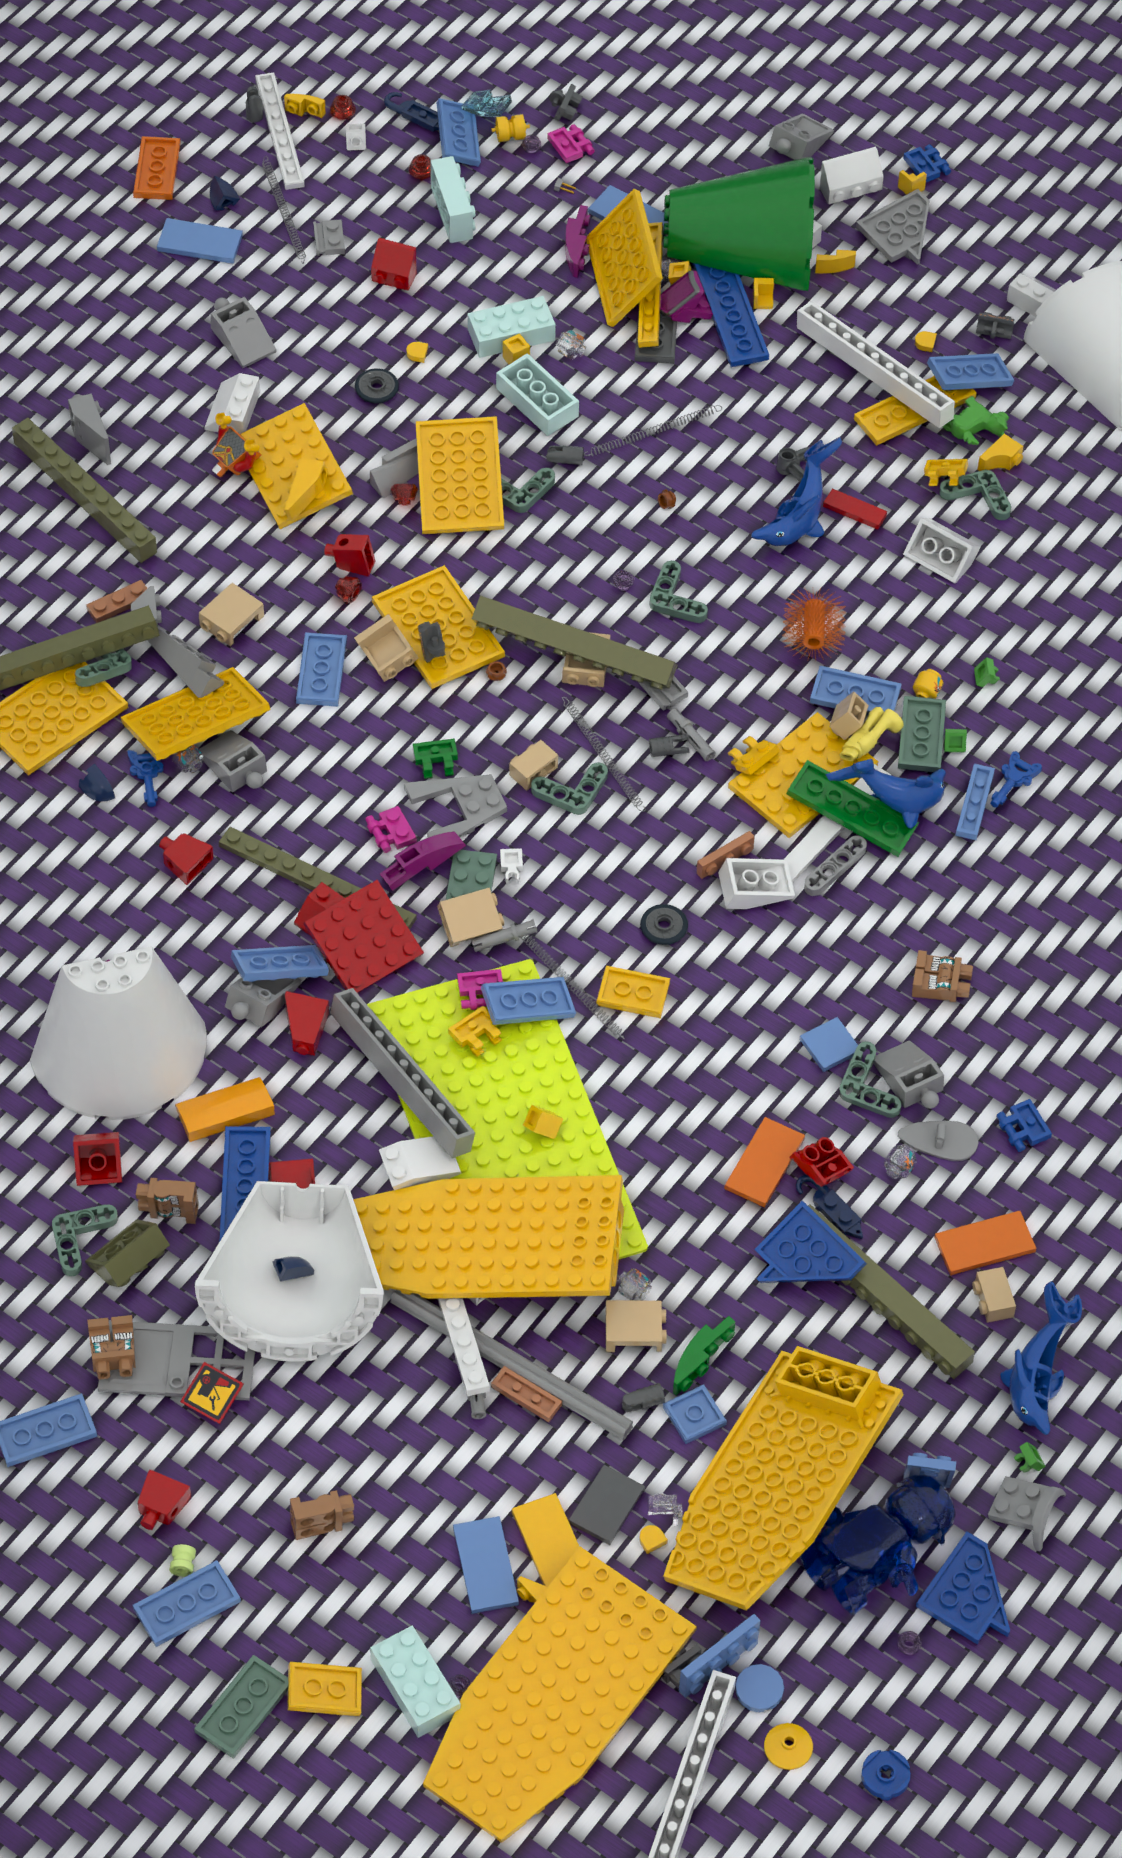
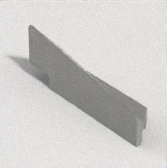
M417 438L382 456V466L370 470V484L382 498H386L419 473Z
M157 626L160 636L149 639L148 642L198 698H202L223 686L225 681L211 673L216 667L213 662L175 635L171 636Z

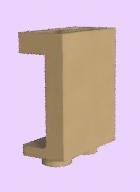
M231 583L199 612L200 626L204 631L216 636L220 642H225L231 646L234 643V635L253 618L260 621L264 617V605L252 595Z
M389 614L354 637L384 682L395 677L398 672L411 666L414 661L419 659Z
M592 633L610 639L608 634ZM566 654L562 670V683L604 687L607 667L601 670L593 667L592 662L585 660V663L573 660L572 655Z
M490 887L444 900L438 904L437 908L450 947L457 946L460 942L503 929L504 919L502 914L497 912V898L495 893H491Z
M606 1300V1352H615V1346H657V1352L662 1351V1344H666L667 1339L666 1330H662V1323H666V1309H662V1301Z

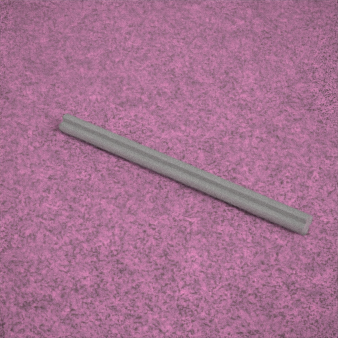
M400 1290L393 1291L390 1297L392 1304L449 1337L440 1307L418 1294L411 1293V1295L401 1293ZM472 1327L480 1356L500 1368L504 1366L560 1399L566 1407L620 1439H626L627 1434L631 1432L633 1421Z

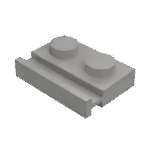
M342 220L322 221V223L314 221L313 227L317 256L323 253L325 255L345 254Z
M675 676L669 689L665 687L662 690L650 686L651 682L645 680L643 683H639L663 711L666 710V707L673 706L688 697V691Z

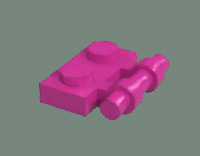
M575 124L569 127L570 131L562 127L547 133V139L565 163L583 157V151L587 152L588 155H592L595 152L591 141L584 137L582 129L578 128Z
M399 806L380 812V821L375 820L372 815L367 816L365 819L369 832L375 836L377 846L384 853L391 850L390 845L393 843L398 850L417 842V837ZM385 829L388 835H383L382 830Z
M501 969L457 973L460 997L469 996V1000H461V1009L470 1008V1010H477V1007H486L484 998L476 999V995L482 994V984L503 982Z

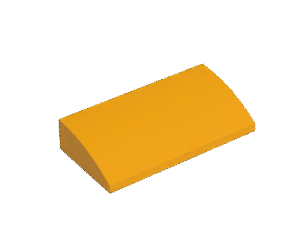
M260 1077L175 1104L189 1142L225 1131V1126L239 1127L275 1115L274 1104Z

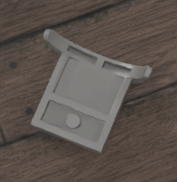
M1005 1476L990 1508L988 1517L992 1521L1033 1530L1034 1548L1037 1551H1041L1043 1548L1045 1525L1051 1508L1059 1496L1066 1497V1493L1058 1487H1049Z

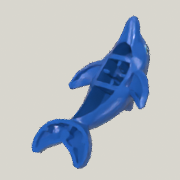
M840 437L825 445L820 440L804 453L807 463L803 478L791 500L788 499L781 504L775 520L752 532L751 537L753 539L765 540L773 546H787L796 542L804 535L811 537L823 536L825 532L818 521L823 498L820 464L834 454L841 446L842 440Z
M868 759L825 775L830 781L863 778L874 792L871 796L879 798L891 809L901 813L907 828L911 829L917 824L919 813L929 810L941 801L945 790L943 780L946 772L944 769H938L929 776L918 777L917 780L891 776L874 769L873 760Z
M1052 1281L1044 1287V1300L1049 1322L1033 1336L1022 1352L1019 1349L1015 1351V1364L1013 1368L1005 1370L1000 1374L1004 1385L1009 1387L1010 1400L1015 1414L1023 1423L1036 1427L1044 1435H1048L1050 1432L1048 1402L1058 1394L1064 1378L1063 1370L1052 1375L1057 1344L1064 1328L1078 1322L1082 1315L1080 1296L1076 1294L1068 1303H1065Z

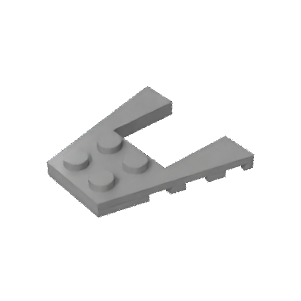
M492 774L404 783V789L411 804L452 792L465 819L464 821L427 832V838L453 831L461 837L466 833H472L479 825L483 823L485 825L507 812V805Z

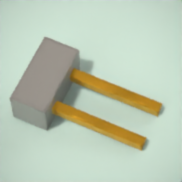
M557 179L554 186L555 191L559 192L562 189L574 194L573 191L561 186L564 185L572 189H576V187L563 183V179Z

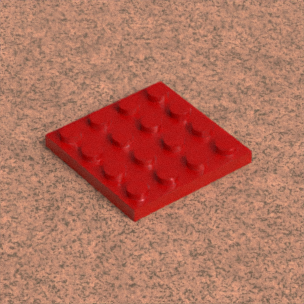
M378 880L310 918L303 924L344 989L353 988L357 994L424 954Z

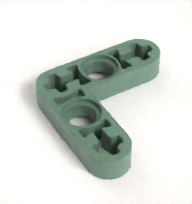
M542 468L520 489L501 478L502 490L510 492L509 495H502L503 504L517 513L528 511L555 484V472L550 468ZM530 488H537L539 491L531 493L528 490Z
M982 470L960 476L957 487L949 486L950 479L940 484L939 495L944 500H954L981 492L994 518L1006 520L1010 517L1011 504L996 475L990 470ZM968 482L973 486L966 488L962 484ZM995 492L999 494V497H990L989 493Z
M672 560L665 562L650 595V608L655 612L694 623L704 622L708 615V608L704 603L673 595L681 575L680 564ZM673 569L671 577H669L668 571L670 572ZM667 583L671 587L669 589H662L660 585ZM681 604L684 606V609L676 610L673 606Z
M124 649L115 651L116 653L102 655L103 660L83 666L75 671L76 684L81 687H88L129 672L132 668L130 655Z
M593 763L575 790L548 778L536 777L531 783V793L536 798L573 814L581 815L588 810L606 782L608 768L603 763ZM599 771L602 772L599 773L596 777V780H594L595 773H598ZM590 785L594 787V790L587 792L583 790V787ZM561 792L565 794V797L557 799L554 797V794Z
M862 1042L857 1046L840 1084V1097L848 1103L885 1117H896L901 1111L900 1099L892 1094L864 1084L876 1058V1047L871 1042ZM866 1049H869L870 1054H867L864 1063L863 1061H861L863 1057V1052H865ZM855 1067H861L864 1070V1074L854 1076L851 1071ZM853 1087V1092H850L849 1095L846 1094L845 1089ZM860 1090H862L860 1099H857ZM867 1094H873L877 1100L874 1103H867L864 1097ZM880 1098H883V1103H881V1107H878L880 1104ZM894 1103L895 1108L888 1110L887 1105Z
M109 1204L60 1214L53 1219V1234L61 1268L65 1275L76 1276L82 1270V1261L76 1235L113 1227L118 1221L117 1210L114 1206ZM106 1213H109L110 1219H106ZM94 1215H97L98 1222L95 1221ZM83 1217H89L91 1222L88 1225H81L79 1220ZM60 1223H64L66 1234H62ZM65 1241H70L73 1243V1247L63 1249L61 1244ZM72 1256L74 1263L73 1268L69 1266L68 1257Z

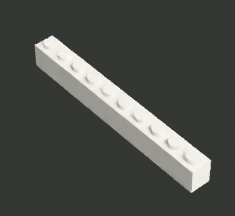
M813 301L797 310V328L929 422L941 428L954 419V400Z
M716 1670L712 1671L648 1858L678 1857L735 1690V1676Z

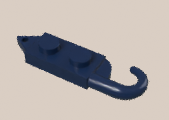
M391 92L385 96L384 104L390 110L432 132L439 130L437 111L414 100L405 101L400 105L391 102L390 99L392 97H402V94L399 92Z
M807 1174L797 1180L796 1190L799 1194H803L801 1185L804 1182H811L818 1189L813 1196L814 1206L844 1235L847 1234L863 1239L860 1225L862 1219L833 1189H830L827 1185L819 1186Z

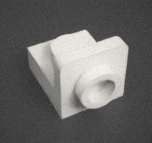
M346 124L347 150L366 149L365 124Z

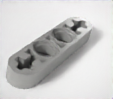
M861 836L849 838L806 877L804 884L805 892L810 896H818L866 853V840ZM853 845H854V846H858V845L861 846L860 848H859V847H856V848L853 850ZM845 856L848 858V861L841 863L837 858ZM831 869L834 871V874L827 876L822 871Z

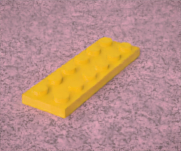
M935 376L925 380L954 400V408L964 404L965 400L971 396L976 398V391L974 389L942 390ZM894 396L854 414V420L876 446L928 421Z

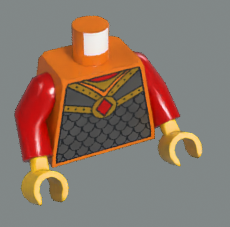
M225 413L216 414L215 420L220 426L218 429V439L212 454L219 462L212 471L221 478L228 469L236 476L252 469L254 462L262 455L259 452V445L255 444L254 439L246 440L231 426L228 427L227 424H230L232 421L230 416H225Z

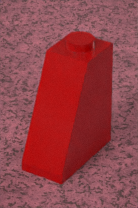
M286 991L285 1005L293 1051L302 1055L315 1056L329 1015V1000Z

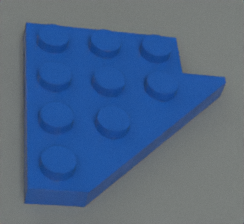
M803 1200L754 1249L769 1264L756 1278L760 1283L852 1280L867 1264Z
M966 1531L916 1603V1607L978 1645L989 1627H992L1006 1637L1010 1634V1628L988 1545Z

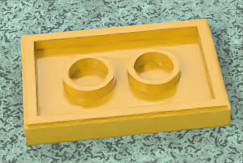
M606 966L596 1004L601 1007L661 1018L670 985V978Z
M290 1662L288 1665L287 1710L360 1716L362 1668Z

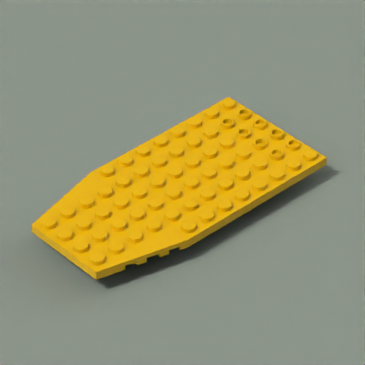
M622 1175L441 1179L395 1191L392 1190L353 1199L384 1290H400L401 1293L411 1295V1293L420 1294L421 1297L428 1299L610 1296L611 1287L616 1286L624 1207L621 1201Z
M797 1346L792 1354L781 1351L690 1494L689 1506L687 1511L684 1512L683 1524L676 1536L677 1543L675 1549L671 1551L663 1575L665 1581L747 1611L815 1541L904 1395L902 1389L881 1383L877 1371Z
M580 1546L463 1693L460 1700L461 1709L457 1710L452 1717L425 1777L423 1787L501 1843L523 1827L535 1814L538 1815L545 1809V1806L554 1799H558L565 1793L564 1791L577 1784L584 1777L664 1673L665 1668L674 1660L695 1633L697 1626Z

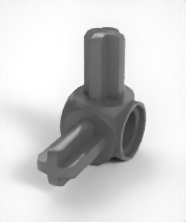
M805 447L798 451L791 448H782L779 451L776 470L783 475L792 474L801 482L804 470L799 465L801 461L805 460L804 453L810 447Z

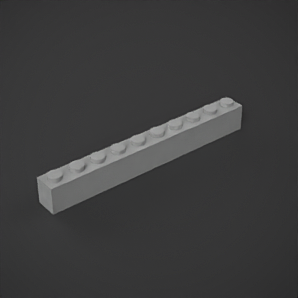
M351 988L334 994L330 1014L450 1157L455 1158L471 1152L475 1136L474 1130L357 992Z

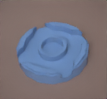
M762 1664L751 1665L743 1669L737 1678L735 1691L741 1705L750 1711L759 1713L771 1710L782 1700L784 1692L783 1679L770 1666Z

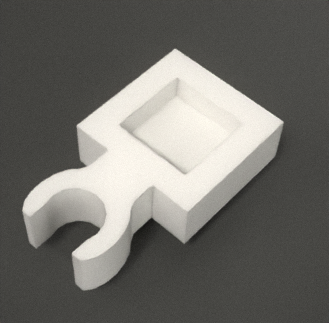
M522 848L500 849L501 872H506V884H509L510 877H515L518 884L520 881L518 871H523Z

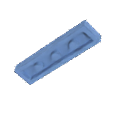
M974 764L956 836L977 840L995 768Z

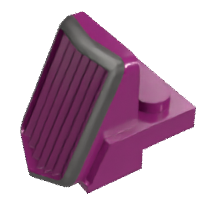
M688 271L661 293L660 312L671 317L672 321L690 323L692 317L711 319L713 313L697 271Z

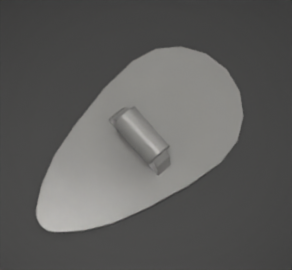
M958 1121L917 1122L907 1125L898 1131L899 1139L915 1150L940 1159L963 1161L970 1158L978 1147V1136L974 1129Z

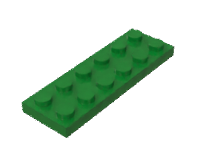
M807 760L786 794L899 857L919 822L913 828H907L901 813L891 809L882 801L844 780H828L825 774L830 772Z

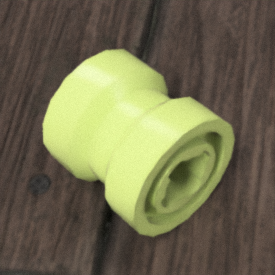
M175 1545L172 1548L173 1561L170 1563L169 1571L181 1577L192 1574L194 1570L192 1561L195 1559L196 1549L189 1545Z

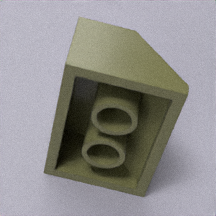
M136 1219L85 1260V1262L108 1285L122 1287L130 1282V1277L135 1273L145 1270L151 1260L162 1256L170 1244L156 1223Z

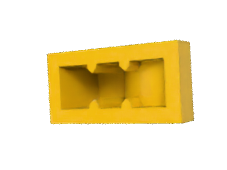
M1003 434L979 457L977 470L982 471L995 468L1010 470L1022 461L1023 445Z

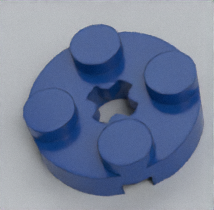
M877 1750L865 1759L861 1780L865 1788L872 1795L888 1801L901 1795L907 1789L911 1775L910 1766L906 1758L897 1751ZM883 1770L886 1772L890 1770L891 1778H882V1773L880 1771Z

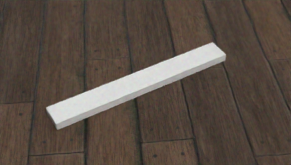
M273 72L255 75L285 190L304 187V179L275 74Z
M874 764V769L882 773L891 775ZM860 778L854 784L855 787L869 795L874 793L863 778ZM824 816L784 859L788 862L792 883L845 827Z

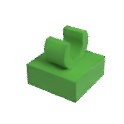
M986 657L974 668L977 686L984 687L988 683L995 684L1000 680L999 677L995 676L998 668L994 666L993 659Z
M945 729L944 752H966L967 730Z
M1028 1442L1019 1446L1022 1453H1018L1014 1459L1017 1462L1025 1459V1464L1019 1468L1022 1472H1028L1031 1468L1040 1471L1046 1467L1035 1446Z

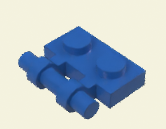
M931 144L925 147V152L921 147L904 153L903 159L916 175L922 172L927 174L926 182L939 178L940 172H943L945 175L951 173L949 163L940 157V152L933 148Z
M1031 1099L1011 1106L1010 1113L1012 1115L1008 1117L1003 1111L996 1115L1000 1128L1006 1131L1009 1136L1008 1141L1012 1146H1015L1018 1152L1026 1148L1022 1142L1026 1139L1033 1146L1050 1139L1052 1136L1050 1129ZM1018 1124L1022 1131L1016 1132L1013 1125Z

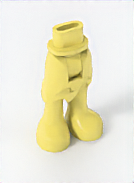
M881 707L873 708L867 715V719L862 727L855 731L845 743L840 757L843 760L853 761L854 759L861 758L862 755H866L875 747L885 730L888 729L892 733H898L904 725L901 717L891 709H886L884 712Z

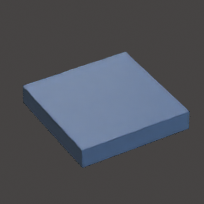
M838 1017L800 1035V1041L823 1072L851 1059L858 1046Z
M704 1384L663 1403V1409L685 1444L727 1424L725 1417Z

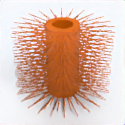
M809 596L810 600H807L804 605H799L798 603V606H795L793 609L784 608L793 617L783 621L787 625L783 629L788 626L792 629H787L785 632L793 636L782 642H793L794 645L799 647L801 645L804 646L799 652L806 647L807 650L808 648L812 650V654L813 649L814 651L817 649L818 653L820 648L824 651L822 646L830 650L824 643H830L829 645L832 647L834 646L833 644L837 643L835 639L840 638L842 633H846L841 630L846 626L836 620L842 617L843 613H846L845 611H841V613L836 612L846 606H837L840 607L838 610L833 608L836 606L835 603H832L834 606L830 604V601L825 604L824 602L829 597L821 601L818 597L811 599V596Z

